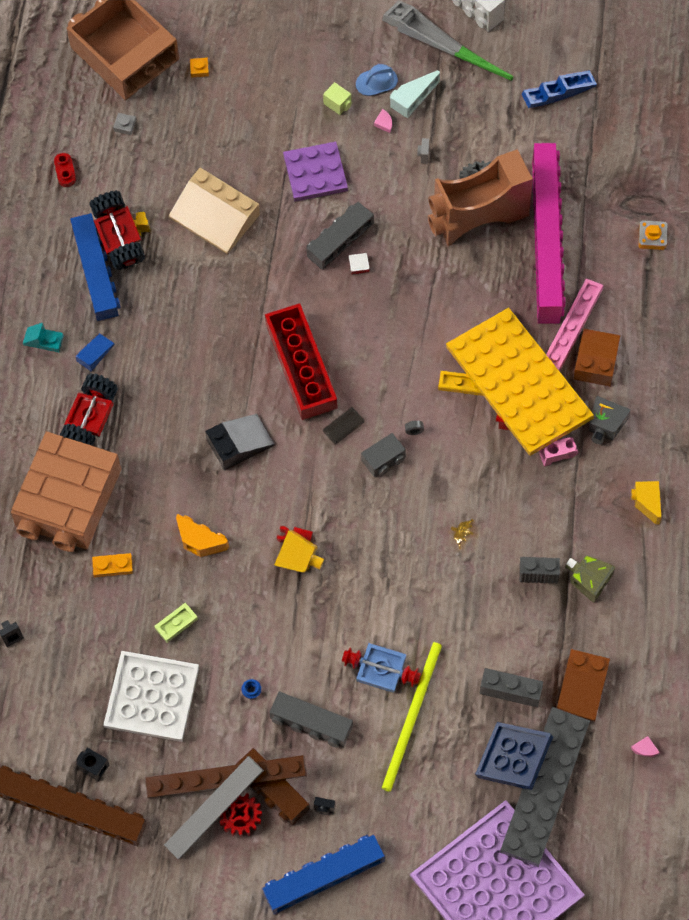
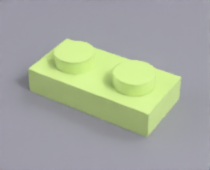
M184 603L154 627L166 643H168L197 621L198 617Z

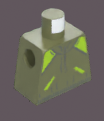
M588 555L583 558L581 563L570 558L565 566L566 569L573 572L570 583L593 603H595L615 571V566Z

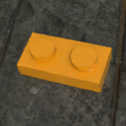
M131 553L92 557L94 578L133 574Z

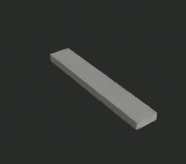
M248 756L164 845L177 859H180L264 770Z

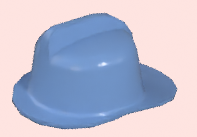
M377 64L371 70L360 74L356 80V89L363 95H376L393 89L397 85L398 78L391 67Z

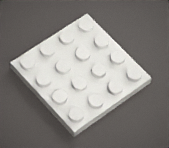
M121 651L103 725L104 728L182 742L198 676L199 664Z

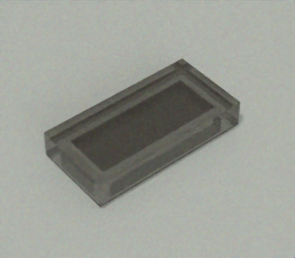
M351 407L326 426L323 432L336 445L362 425L364 419Z

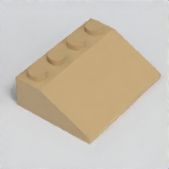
M199 168L188 181L170 212L169 218L228 254L259 217L260 209L259 203L204 169Z

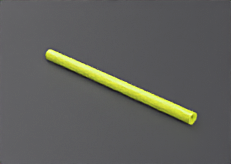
M433 642L382 785V789L391 792L442 648V645Z

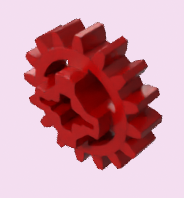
M246 793L244 797L240 795L219 817L221 818L219 821L220 825H225V832L231 830V836H234L237 832L242 837L243 832H246L249 836L250 829L257 830L255 824H261V819L258 817L262 816V811H259L261 808L260 803L255 804V797L249 799V793ZM251 809L254 811L253 819L249 816ZM228 810H229L230 813H231V816L229 817V820H227V811H228ZM237 812L240 813V814H241V813H244V816L242 817V816L239 815V816L237 817V814H236V813H237Z

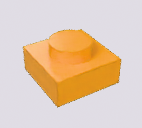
M208 57L190 59L191 78L209 76Z

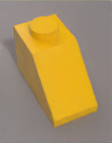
M659 481L635 482L634 489H631V500H635V507L654 524H660Z

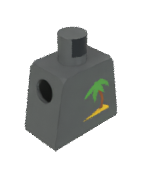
M597 396L592 411L594 419L590 421L588 428L590 432L594 433L591 440L596 444H602L604 438L614 440L627 422L631 409Z

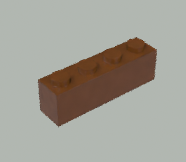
M252 748L236 765L241 764L248 756L255 762L266 760ZM286 780L257 783L250 786L257 795L261 794L265 798L264 802L269 808H275L279 812L278 816L284 823L289 822L293 826L310 810L309 803Z

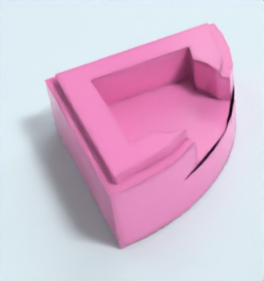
M382 109L374 122V126L390 133L392 130V119L389 113Z
M648 736L631 746L634 753L642 756L654 757L660 753Z

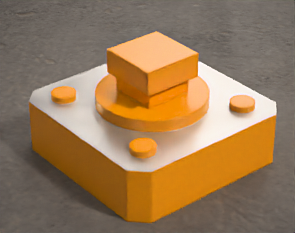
M642 220L639 224L638 247L640 249H666L667 223Z

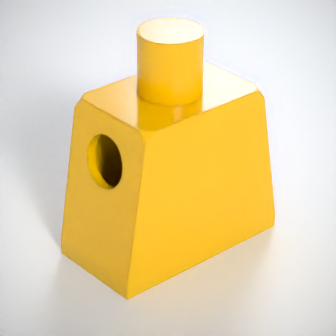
M289 530L274 565L305 573L310 566L320 570L324 559L315 555L317 550L315 544L295 531Z

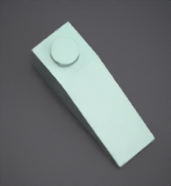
M437 70L401 85L398 90H394L391 93L390 107L408 118L439 84L440 72Z

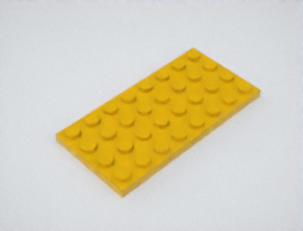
M510 308L503 310L446 343V348L499 417L503 419L505 425L529 456L594 419V414Z

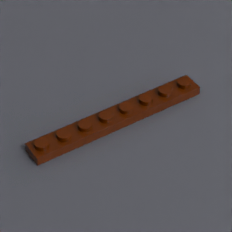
M305 756L256 762L264 771L252 784L307 777ZM240 764L145 777L147 798L218 789Z

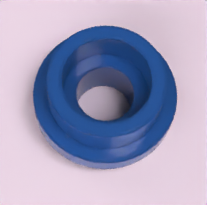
M254 679L245 681L241 688L242 694L248 699L257 698L261 694L260 683ZM254 687L255 691L249 692L248 689Z

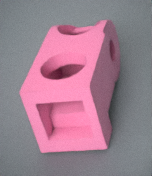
M569 437L553 442L541 449L539 454L543 465L548 466L552 462L575 457L578 454V449L574 439Z

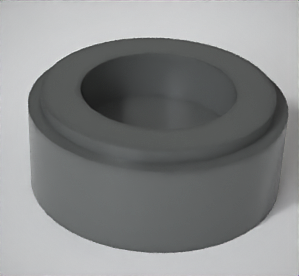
M410 421L405 424V432L408 435H418L424 431L422 421Z

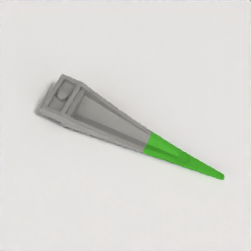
M399 0L383 15L382 21L387 22L391 26L398 27L397 31L508 80H513L512 75L487 62L458 43L415 7Z

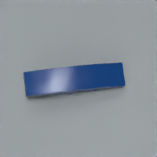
M590 70L560 75L557 80L543 82L538 88L523 90L521 95L528 108H534L580 94L596 87L597 83Z

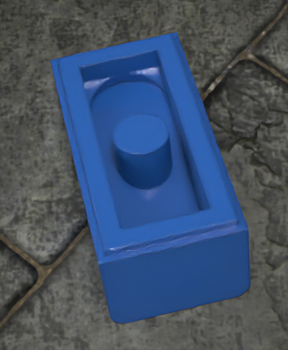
M98 334L75 356L76 361L92 372L115 344L103 335Z

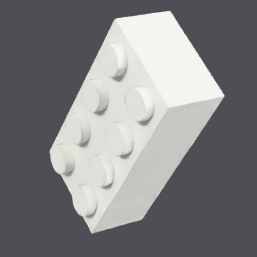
M452 0L456 6L464 10L468 17H472L480 28H484L487 32L504 20L505 0Z

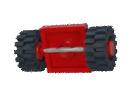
M120 191L105 192L103 195L100 194L98 197H94L89 202L93 215L97 218L94 220L106 254L111 258L114 269H127L142 262L145 259V254L140 244L142 240L129 207H125Z
M96 373L87 374L81 387L83 394H77L60 436L93 446L96 440L95 436L100 437L114 406L113 400L118 391L117 384L109 381V378H104L103 375L99 376Z

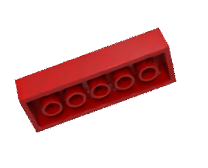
M301 304L265 314L266 327L301 419L304 420L338 409L336 394Z

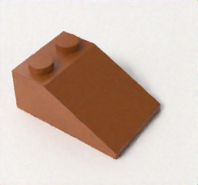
M583 329L573 380L611 387L621 335Z
M571 649L557 709L595 722L610 658Z

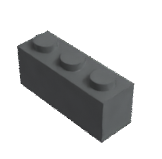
M485 668L480 686V694L538 708L543 681Z

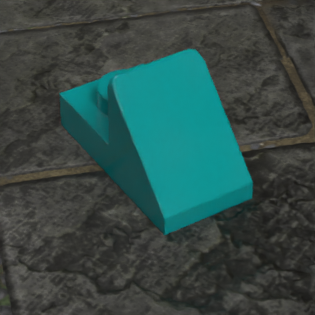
M39 323L27 328L22 344L59 353L64 335L61 332L46 330L44 324Z

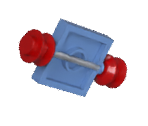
M368 643L364 658L361 657L360 650L354 653L350 647L348 651H344L342 662H345V667L348 664H352L353 669L361 665L356 678L357 682L392 693L395 692L401 677L403 684L411 682L413 687L414 684L418 685L421 677V673L418 672L419 668L412 671L409 665L402 670L406 654Z

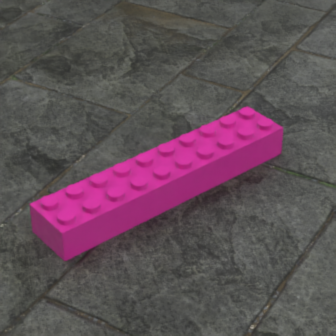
M534 143L532 173L537 324H560L561 317H564L566 305L564 297L565 280H563L564 263H562L564 249L562 247L563 231H561V182H559L560 150H556V143Z

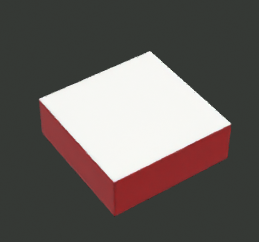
M367 253L349 255L351 275L370 272Z

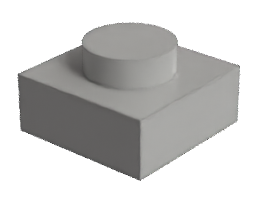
M118 113L113 127L114 132L131 135L136 122V116Z
M422 138V145H418L417 156H421V163L428 164L429 139Z

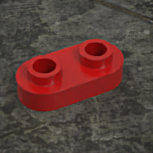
M60 153L54 158L57 179L61 186L71 187L76 182L72 158L67 153Z

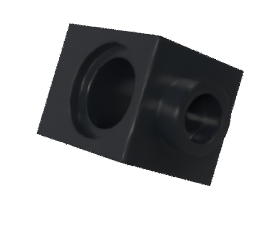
M88 747L84 752H80L76 759L78 770L98 782L110 765L107 758ZM95 760L96 764L94 766H86L88 761Z

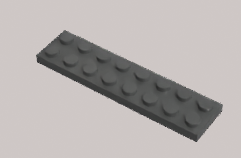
M552 707L543 731L552 734V742L533 789H522L500 853L539 867L590 720Z

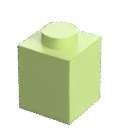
M334 82L323 94V102L327 107L341 115L352 105L351 93Z

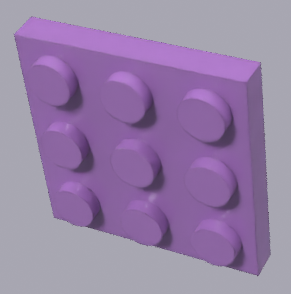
M336 142L283 152L294 202L348 191Z

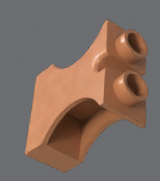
M518 149L497 156L484 169L468 177L458 180L435 179V195L428 197L429 206L433 213L428 215V222L435 236L443 234L447 245L450 246L460 236L480 225L497 221L512 223L529 216L533 178Z

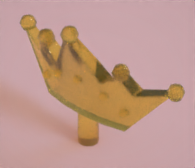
M473 519L461 522L458 528L451 527V530L456 531L454 539L459 549H461V542L466 541L464 537L474 534L468 529L472 528L470 523L474 521Z

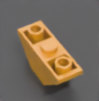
M177 514L176 521L184 549L199 557L228 550V540L223 534H215L206 525H198L190 517Z

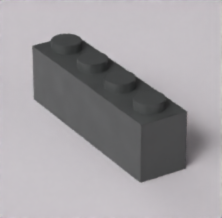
M359 202L349 206L346 212L341 217H337L328 229L325 228L316 240L309 242L306 248L307 257L319 268L325 269L374 224V214Z
M280 691L269 712L270 719L275 724L281 726L283 724L288 725L295 732L301 733L303 731L308 733L311 738L315 740L323 739L328 741L329 745L336 748L339 746L344 748L353 728V720Z

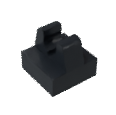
M8 620L1 623L3 629L0 630V636L6 647L24 639L16 622L11 625Z

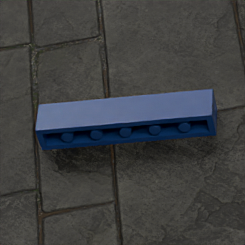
M92 213L70 218L96 319L101 321L119 316L117 310L121 308L118 297L114 298L113 293H116L115 284L109 280V277H112L110 266L105 265V261H108L106 251L101 250L103 243L100 236L97 235V228Z
M365 835L359 838L358 842L353 845L346 844L334 854L327 853L323 855L318 862L306 863L297 872L293 870L283 876L284 878L278 881L274 879L267 882L262 890L273 915L385 862V856L375 836L369 837V835Z

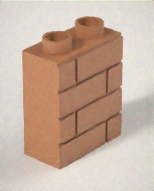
M97 0L95 7L85 14H76L68 23L67 33L72 50L86 61L125 101L179 60L177 39L135 0Z
M46 431L12 507L11 515L17 527L16 532L31 540H37L39 535L52 538L54 546L67 552H73L75 547L88 550L121 472L118 454Z

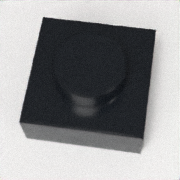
M315 797L314 810H317L322 815L334 814L335 800Z

